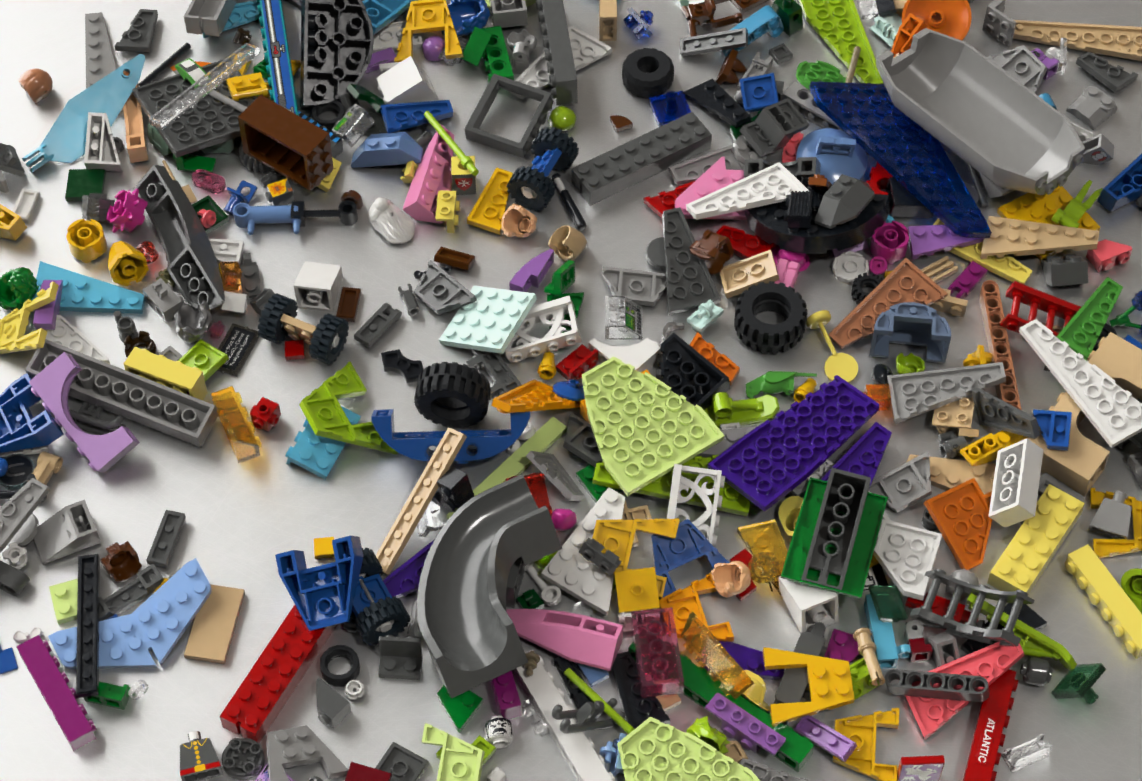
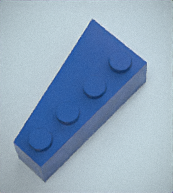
M1142 154L1103 188L1097 202L1108 211L1112 212L1142 196Z

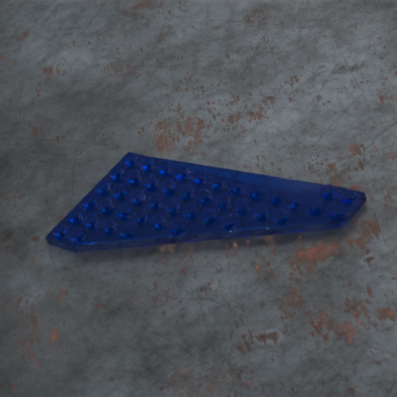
M822 81L810 83L809 88L816 105L852 139H856V143L950 230L965 238L990 237L992 232L981 210L978 208L940 142L894 106L884 84Z

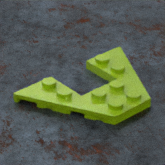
M351 361L300 402L299 406L315 435L395 455L399 454L380 437L372 422L351 425L337 399L363 396L367 391Z

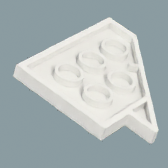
M57 315L55 330H46L47 340L110 364L109 358L61 315Z
M883 519L873 555L903 596L923 601L930 577L925 576V573L933 569L942 534Z

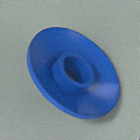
M570 379L553 385V391L562 398L573 401L585 399L583 385L579 384L577 380Z

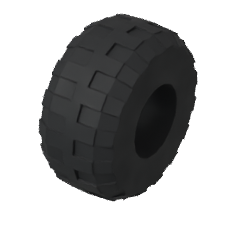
M654 48L635 50L623 62V84L627 90L639 97L653 98L662 95L672 86L674 79L672 60L664 52Z

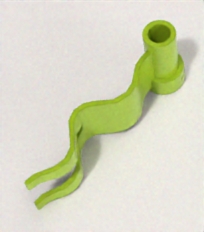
M1089 180L1064 210L1059 208L1051 220L1062 226L1078 228L1080 225L1078 221L1091 208L1103 188L1096 190L1082 203L1092 184V181Z

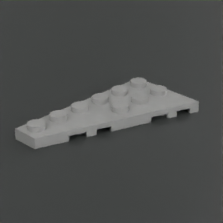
M1003 362L888 375L887 381L894 423H901L972 395L971 390L975 387L985 390L1006 382Z

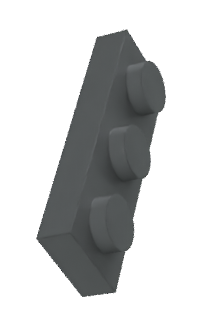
M165 511L146 559L147 564L167 568L186 519L185 513Z

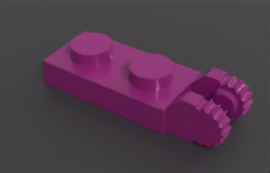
M972 261L949 286L948 290H951L950 296L957 291L956 298L963 299L967 297L987 275L988 270Z

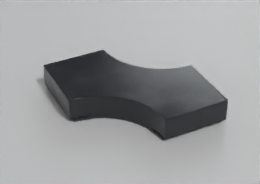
M400 349L381 353L385 372L392 371L402 375L406 383L418 381L419 375L423 371L422 361L407 359L402 355Z

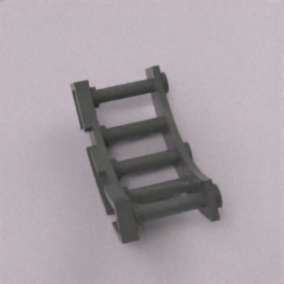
M941 569L926 571L925 576L933 579L924 605L920 608L912 609L910 617L932 627L935 624L946 627V632L987 644H992V641H999L1001 646L1019 645L1021 638L1014 635L1013 629L1022 604H1033L1035 601L1028 597V593L1022 590H993L982 584L976 586L950 577ZM941 583L955 588L947 612L943 616L933 613L931 609ZM963 591L977 596L968 622H965V624L956 622L953 618ZM985 598L998 601L989 627H986V629L976 626ZM1006 603H1013L1005 628L997 630Z

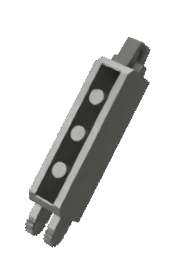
M815 623L811 633L807 631L801 633L793 652L824 657L828 648L825 647L826 638H824V632L826 627L824 623ZM789 668L785 670L775 694L774 704L806 702L804 695L806 692L810 693L807 668Z

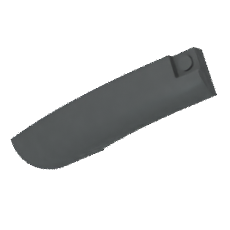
M153 165L133 190L139 189L138 197L148 202L145 210L161 240L168 263L166 269L184 299L191 306L199 309L204 300L208 303L209 309H214L225 301L220 270L211 243L197 213L178 181L172 180L164 166Z

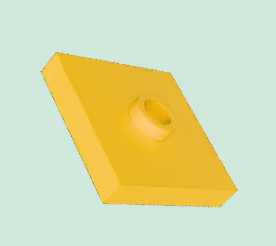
M655 567L614 572L619 613L660 608Z

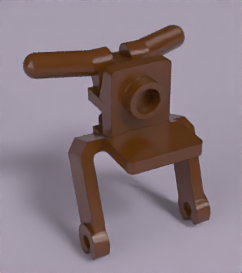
M705 0V4H689L688 7H681V11L688 20L690 37L697 36L696 25L702 26L703 23L711 24L712 28H719L734 23H741L743 16L741 13L714 20L715 4L732 0Z

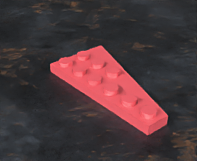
M997 642L928 672L981 676L987 680L988 686H990L1025 655L1020 643L1018 646L999 645L1000 642ZM915 681L911 685L918 686L921 682ZM935 683L932 687L939 688L942 684ZM956 685L953 689L960 690L963 686ZM981 686L975 688L977 692L984 690V687ZM905 696L925 740L971 702Z

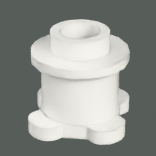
M15 542L11 543L7 551L2 553L3 558L7 559V563L16 569L23 568L28 560L26 548L19 547Z

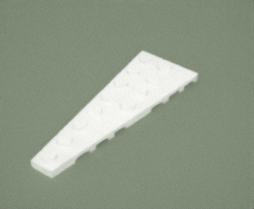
M1037 319L1020 327L1019 332L1111 448L1142 431V403L1132 397V393L1128 390H1123L1115 383L1114 379L1096 365H1091L1083 358L1082 354H1077L1073 351L1069 344L1059 340L1050 329Z

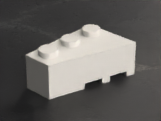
M88 112L84 158L86 169H105V171L123 172L107 114Z

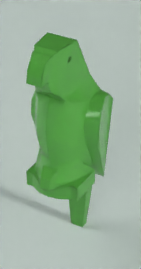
M768 371L766 374L746 384V394L750 399L757 396L760 392L767 394L784 392L787 396H790V394H794V377H817V374Z

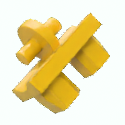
M978 345L977 350L968 354L967 358L963 360V367L990 364L992 362V353L985 352L984 346Z

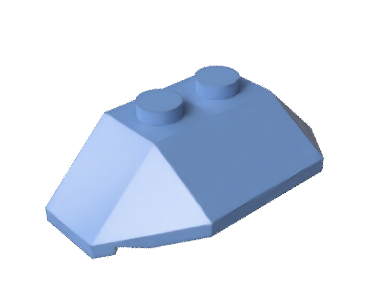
M406 132L371 134L353 153L351 167L407 164V162L412 160L415 163H421L423 149Z

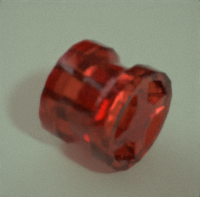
M144 241L136 248L144 254L147 264L155 262L159 257L151 241Z

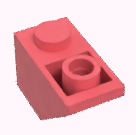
M1104 239L1098 242L1097 249L1087 251L1086 258L1097 272L1109 270L1118 264L1128 262L1133 249L1131 246Z

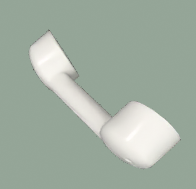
M534 562L526 566L524 565V571L528 572L541 589V597L544 604L547 606L557 605L562 599L560 588L554 585L548 586L533 567Z

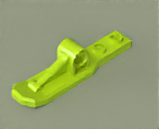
M719 392L712 396L711 405L704 411L715 425L720 428V424L739 422L740 426L772 420L780 407L778 399L769 394L758 398L733 401L727 393Z
M972 593L966 601V605H968V609L971 611L977 598ZM984 601L980 613L987 616L986 619L990 622L996 607ZM1003 612L999 624L1005 627L1009 615ZM1017 619L1013 632L1015 636L1021 638L1019 643L1024 651V655L1053 658V660L1059 661L1067 670L1073 671L1077 663L1063 645Z

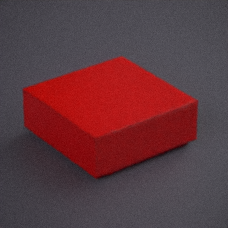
M304 340L285 341L286 361L305 359Z

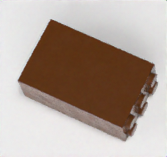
M260 95L238 116L243 151L254 159L310 191L319 186L321 181L332 172L333 160L330 134L263 95Z

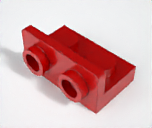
M582 344L556 365V371L567 380L580 379L582 374L588 369L594 368L597 365L598 351L596 349L590 351Z

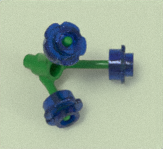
M1139 291L1132 299L1133 306L1125 313L1110 320L1112 327L1125 325V327L1140 329L1139 335H1142V325L1131 323L1128 317L1135 309L1142 311V291Z

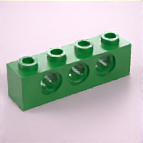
M501 26L481 28L493 35L482 56L483 59H486L484 61L486 72L489 71L488 82H490L493 74L514 80Z

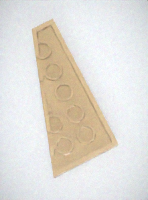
M988 216L980 259H987V256L995 255L997 258H1001L1006 254H1014L1015 256L1045 254V251L1052 250L1058 253L1062 252L1063 249H1072L1074 251L1097 249L1100 231Z
M910 454L907 462L920 455ZM929 456L931 485L947 491L975 478L984 495L992 491L996 464L986 463L971 466L966 460Z

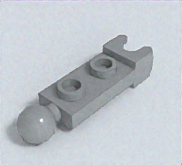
M757 52L742 79L768 74L772 68L773 58L769 56L767 60H761V53ZM739 82L737 85L738 91L734 97L736 102L743 103Z

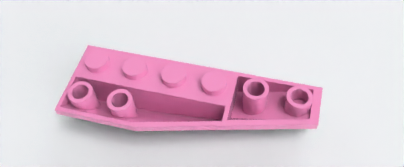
M441 124L444 130L454 140V134H452L447 128H445ZM437 131L431 139L421 159V163L417 167L402 210L415 220L441 224L443 221H436L435 219L437 196L439 190L451 191V157H453V151Z
M506 609L507 614L514 623L518 636L569 661L607 671L611 670L622 644L623 625L564 611Z

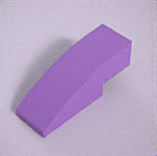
M549 249L526 263L509 282L510 290L528 292L531 285L538 288L554 262V250Z
M43 280L40 290L50 288L51 282H55L59 286L55 301L35 310L33 325L37 330L40 328L55 330L56 318L60 311L62 280Z

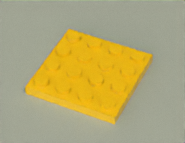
M1058 186L1049 195L1026 193L999 207L997 213L1002 218L1062 226L1059 223L1056 224L1051 219L1059 208L1064 210L1074 198L1063 186ZM1087 212L1078 221L1080 223L1078 228L1100 231L1101 227ZM1055 250L1045 251V254L1035 255L1041 261L1046 259V256H1053L1057 253H1055Z

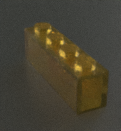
M233 386L211 393L213 405L216 406L218 417L238 463L260 456L259 448L262 445L259 437H255L253 434L255 428L252 421L248 422L247 420L249 415L246 407H242L240 404L243 403L240 393H236Z
M691 612L681 634V637L686 642L683 646L690 654L694 652L697 655L695 660L702 668L707 666L709 671L706 673L714 682L719 680L721 683L719 688L726 696L731 694L734 699H737L754 682L733 657L729 655L708 628L703 625L695 613Z

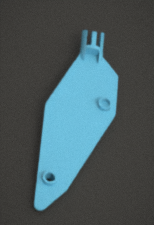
M143 54L132 58L67 102L41 145L22 158L24 162L29 160L26 165L28 168L33 166L30 169L32 173L50 161L72 163L85 154L88 112L106 113L110 127L112 126L133 92L132 89L136 87L140 80L145 62ZM127 71L129 72V75L126 76L123 74V72Z

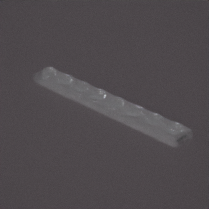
M245 43L148 119L150 125L159 129L166 128L232 74L240 70L246 63L254 59L260 53L259 47Z

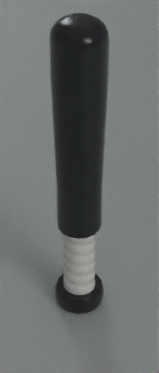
M559 173L553 174L551 181L556 184L560 192L559 195L572 222L578 231H583L586 228V223L568 190L563 185L561 175Z

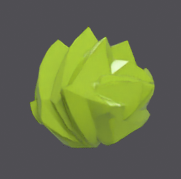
M708 716L700 719L697 718L687 729L686 732L698 737L722 754L729 752L725 745L730 744L727 737H725L726 735L710 726Z

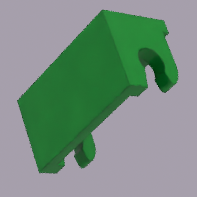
M475 27L463 51L464 57H461V59L478 67L493 35Z
M99 681V695L84 697V700L125 710L132 688L127 684H124L122 687Z

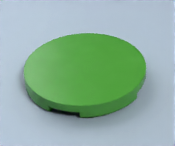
M818 60L816 63L804 61L798 65L796 70L797 80L804 87L815 93L834 96L841 94L846 78L840 74L838 68L829 63Z

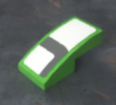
M188 58L175 65L184 80L188 79L195 90L211 83V78L192 59Z

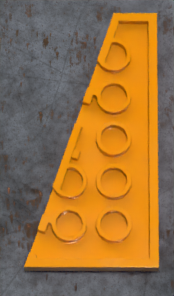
M534 379L493 398L491 406L496 407L497 411L508 414L580 408V401L562 398L553 391L552 386Z

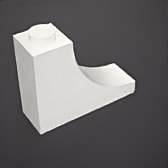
M648 337L637 344L622 347L610 346L593 338L589 342L588 348L590 351L594 349L598 351V361L600 363L616 357L622 360L623 363L634 366L635 370L639 372L650 369L657 362L658 354H661L660 345Z

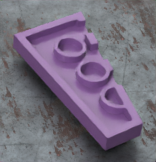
M981 223L908 226L912 260L918 259L921 255L926 254L930 256L934 255L937 251L944 250L946 252L952 250L953 247L959 246L962 248L983 242L984 240Z

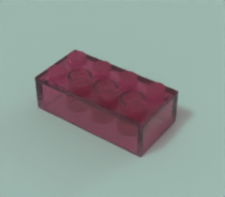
M673 608L631 612V629L641 697L682 694L684 692V677Z

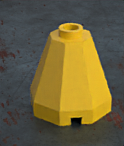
M119 241L113 243L109 251L108 268L113 282L124 286L131 285L130 282L136 280V283L141 282L149 270L144 254L126 242Z

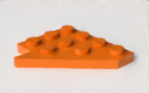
M975 478L924 502L961 569L971 570L983 563L992 519L989 517L992 491L984 495Z

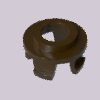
M140 331L139 337L134 339L129 335L125 338L124 345L127 358L134 347H143L156 354V345L150 339L148 332Z

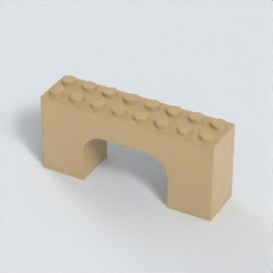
M1110 332L1107 337H1102L1098 344L1099 348L1096 351L1093 350L1087 360L1091 365H1096L1114 379L1115 383L1123 390H1128L1132 393V397L1136 400L1139 398L1142 401V349ZM1061 392L1056 400L1058 403L1055 407L1051 406L1048 411L1072 412L1068 451L1048 449L1041 432L1037 438L1028 437V439L1043 449L1041 473H1048L1085 497L1105 470L1110 451L1080 433L1077 427L1085 418V414L1067 392Z

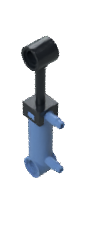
M350 200L341 202L338 207L339 210H305L304 201H291V205L249 206L247 203H238L233 207L235 224L240 228H247L249 235L254 234L255 224L292 223L294 233L298 234L300 227H305L306 218L339 217L341 223L347 226L355 224L358 220L356 204Z

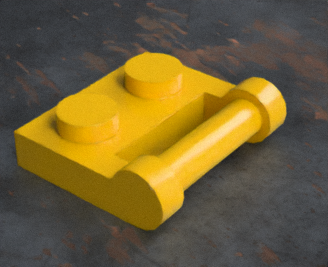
M261 72L226 78L229 92L234 101L259 95L268 96V89Z

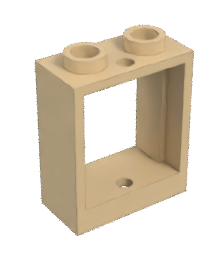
M599 0V41H616L617 0Z

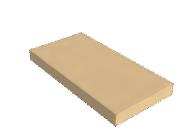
M211 585L212 592L195 616L184 657L225 664L245 591L244 589Z

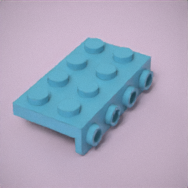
M341 406L351 425L358 424L361 416ZM306 419L303 427H305L304 431H299L294 440L296 445L294 447L290 446L285 455L288 458L286 464L290 465L292 462L326 480L346 442L315 435Z

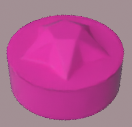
M876 256L870 260L869 269L875 275H883L888 269V263L885 258Z

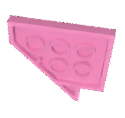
M721 157L676 198L675 208L681 207L685 219H695L687 211L686 204L743 179L744 170H726L725 157ZM745 210L703 218L747 220Z

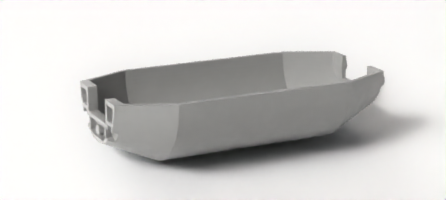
M925 28L913 35L910 49L893 58L894 53L890 50L876 57V68L894 106L998 187L1037 195H1049L1055 188L1061 187L1066 183L1067 177L1084 159L1082 155L1085 147L1069 119L967 42Z

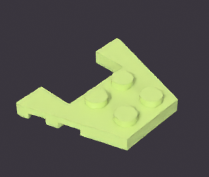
M425 723L422 743L443 746L437 781H480L485 752Z

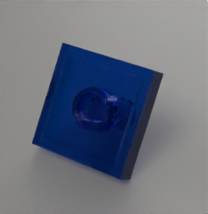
M669 91L665 95L649 98V104L658 127L691 112L683 91Z

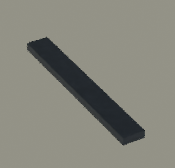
M99 554L78 556L76 695L78 698L99 695Z

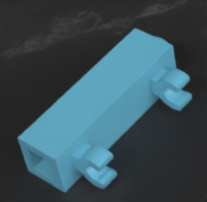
M873 592L866 595L864 601L868 629L872 633V642L877 647L875 654L880 668H896L898 659L910 658L909 653H911L910 644L896 646L890 614H901L902 603L901 601L888 603L886 593Z

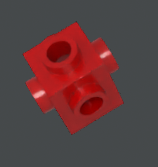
M262 397L258 404L254 405L250 411L252 424L257 429H264L269 432L273 426L277 425L281 416L279 404Z

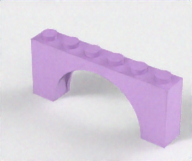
M63 352L29 381L32 386L31 391L37 397H41L44 401L42 403L44 408L54 414V420L60 427L63 426L67 431L65 434L69 440L75 441L78 445V452L89 459V466L95 472L105 473L140 442L129 428L124 426L104 435H91L77 426L69 411L68 393L72 381L82 368L71 354Z

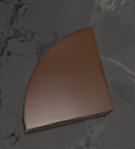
M619 115L610 116V122L616 133L633 128V123L628 118Z

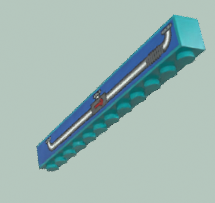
M257 0V3H260L257 5L259 15H262L259 17L260 25L264 27L261 28L262 38L265 39L262 43L264 51H267L264 53L266 63H269V65H266L267 75L271 76L268 77L269 88H272V90H269L270 98L275 103L299 116L282 0Z

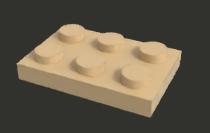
M771 249L724 266L720 272L727 299L741 294L754 284L757 286L760 282L769 283V281L780 280Z

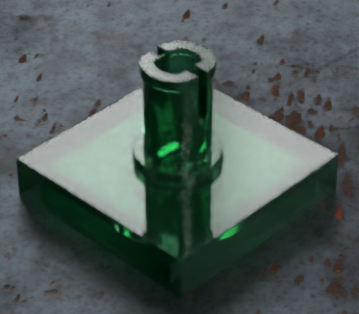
M1102 663L1077 664L1075 669L1069 671L1051 693L1056 699L1084 698L1087 704H1092L1099 696L1091 687L1105 672L1106 668Z

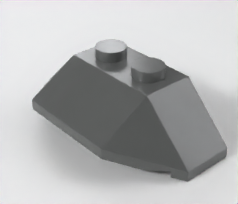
M842 174L823 195L815 218V224L832 229L836 225L857 218L875 197L874 191L867 182Z

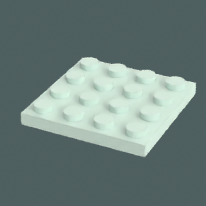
M473 286L470 292L475 295L477 300L459 308L439 341L444 346L503 354L536 302L537 297L535 293Z

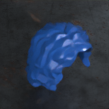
M451 0V3L448 4L457 37L472 34L475 27L480 29L485 27L490 17V11L485 0Z

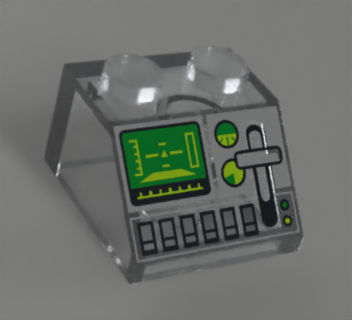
M355 103L347 109L344 117L335 123L332 131L352 148L375 121L364 108Z
M605 296V339L643 340L642 307L625 296Z

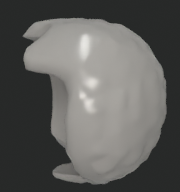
M525 29L521 33L512 31L507 38L508 46L512 52L514 44L517 42L527 43L529 54L533 52L537 45L536 37L529 34Z

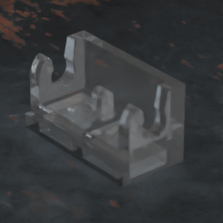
M1040 734L1036 739L1013 749L1008 748L1004 750L1001 756L1012 773L1049 757L1052 745L1050 742L1044 743V734Z

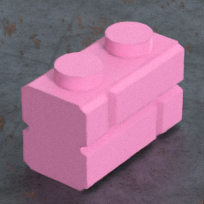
M782 258L778 259L776 267L780 280L775 281V283H784L786 287L794 288L799 275L800 264L793 261L789 262Z

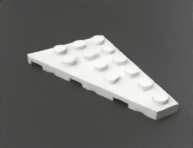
M608 487L566 540L562 549L555 554L541 572L542 578L605 616L609 614L614 574L610 576L601 571L598 566L587 561L579 553V550L588 538L592 539L596 520L623 519L625 496Z

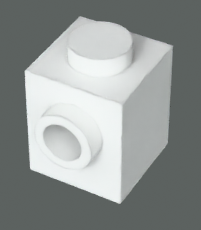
M224 291L225 301L220 305L222 306L221 310L246 315L249 296L247 294Z

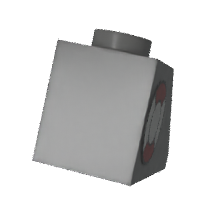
M1103 134L1082 142L1085 151L1082 155L1084 159L1081 163L1100 165L1113 159L1114 145Z

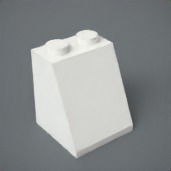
M412 56L376 78L379 83L377 88L384 95L382 99L385 104L427 102L438 98L427 73Z
M305 261L293 285L298 308L334 312L343 278L342 267L336 264Z
M781 576L779 577V591L800 634L806 631L811 633L812 628L817 622L824 623L825 627L839 622L838 594L836 592L810 587L802 583L788 581L781 578Z

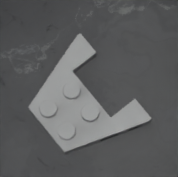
M307 725L267 733L266 747L269 781H289L284 768L321 762L328 779L347 775L348 769Z

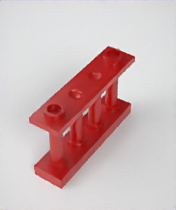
M1014 281L1006 290L1005 297L1013 299L1011 314L1008 313L1000 323V326L1021 334L1019 332L1020 327L1035 320L1037 310L1039 309L1047 313L1045 326L1053 332L1054 336H1057L1059 333L1053 331L1055 316L1065 320V327L1081 307ZM1020 302L1030 306L1028 321L1018 317Z

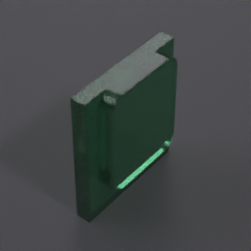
M896 586L868 587L880 621L899 622L900 620L908 619Z

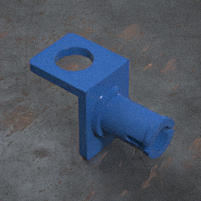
M241 181L237 190L227 187L226 190L231 197L223 209L224 212L233 216V207L240 202L249 204L257 187L246 181ZM244 187H249L251 190L247 196L241 193Z

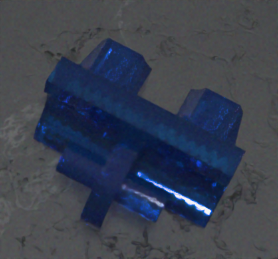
M632 7L629 8V15L623 19L626 26L630 29L635 24L638 25L632 30L638 39L644 35H647L648 38L651 37L653 34L647 24L651 25L653 23V13L642 10L640 12L641 16H639Z

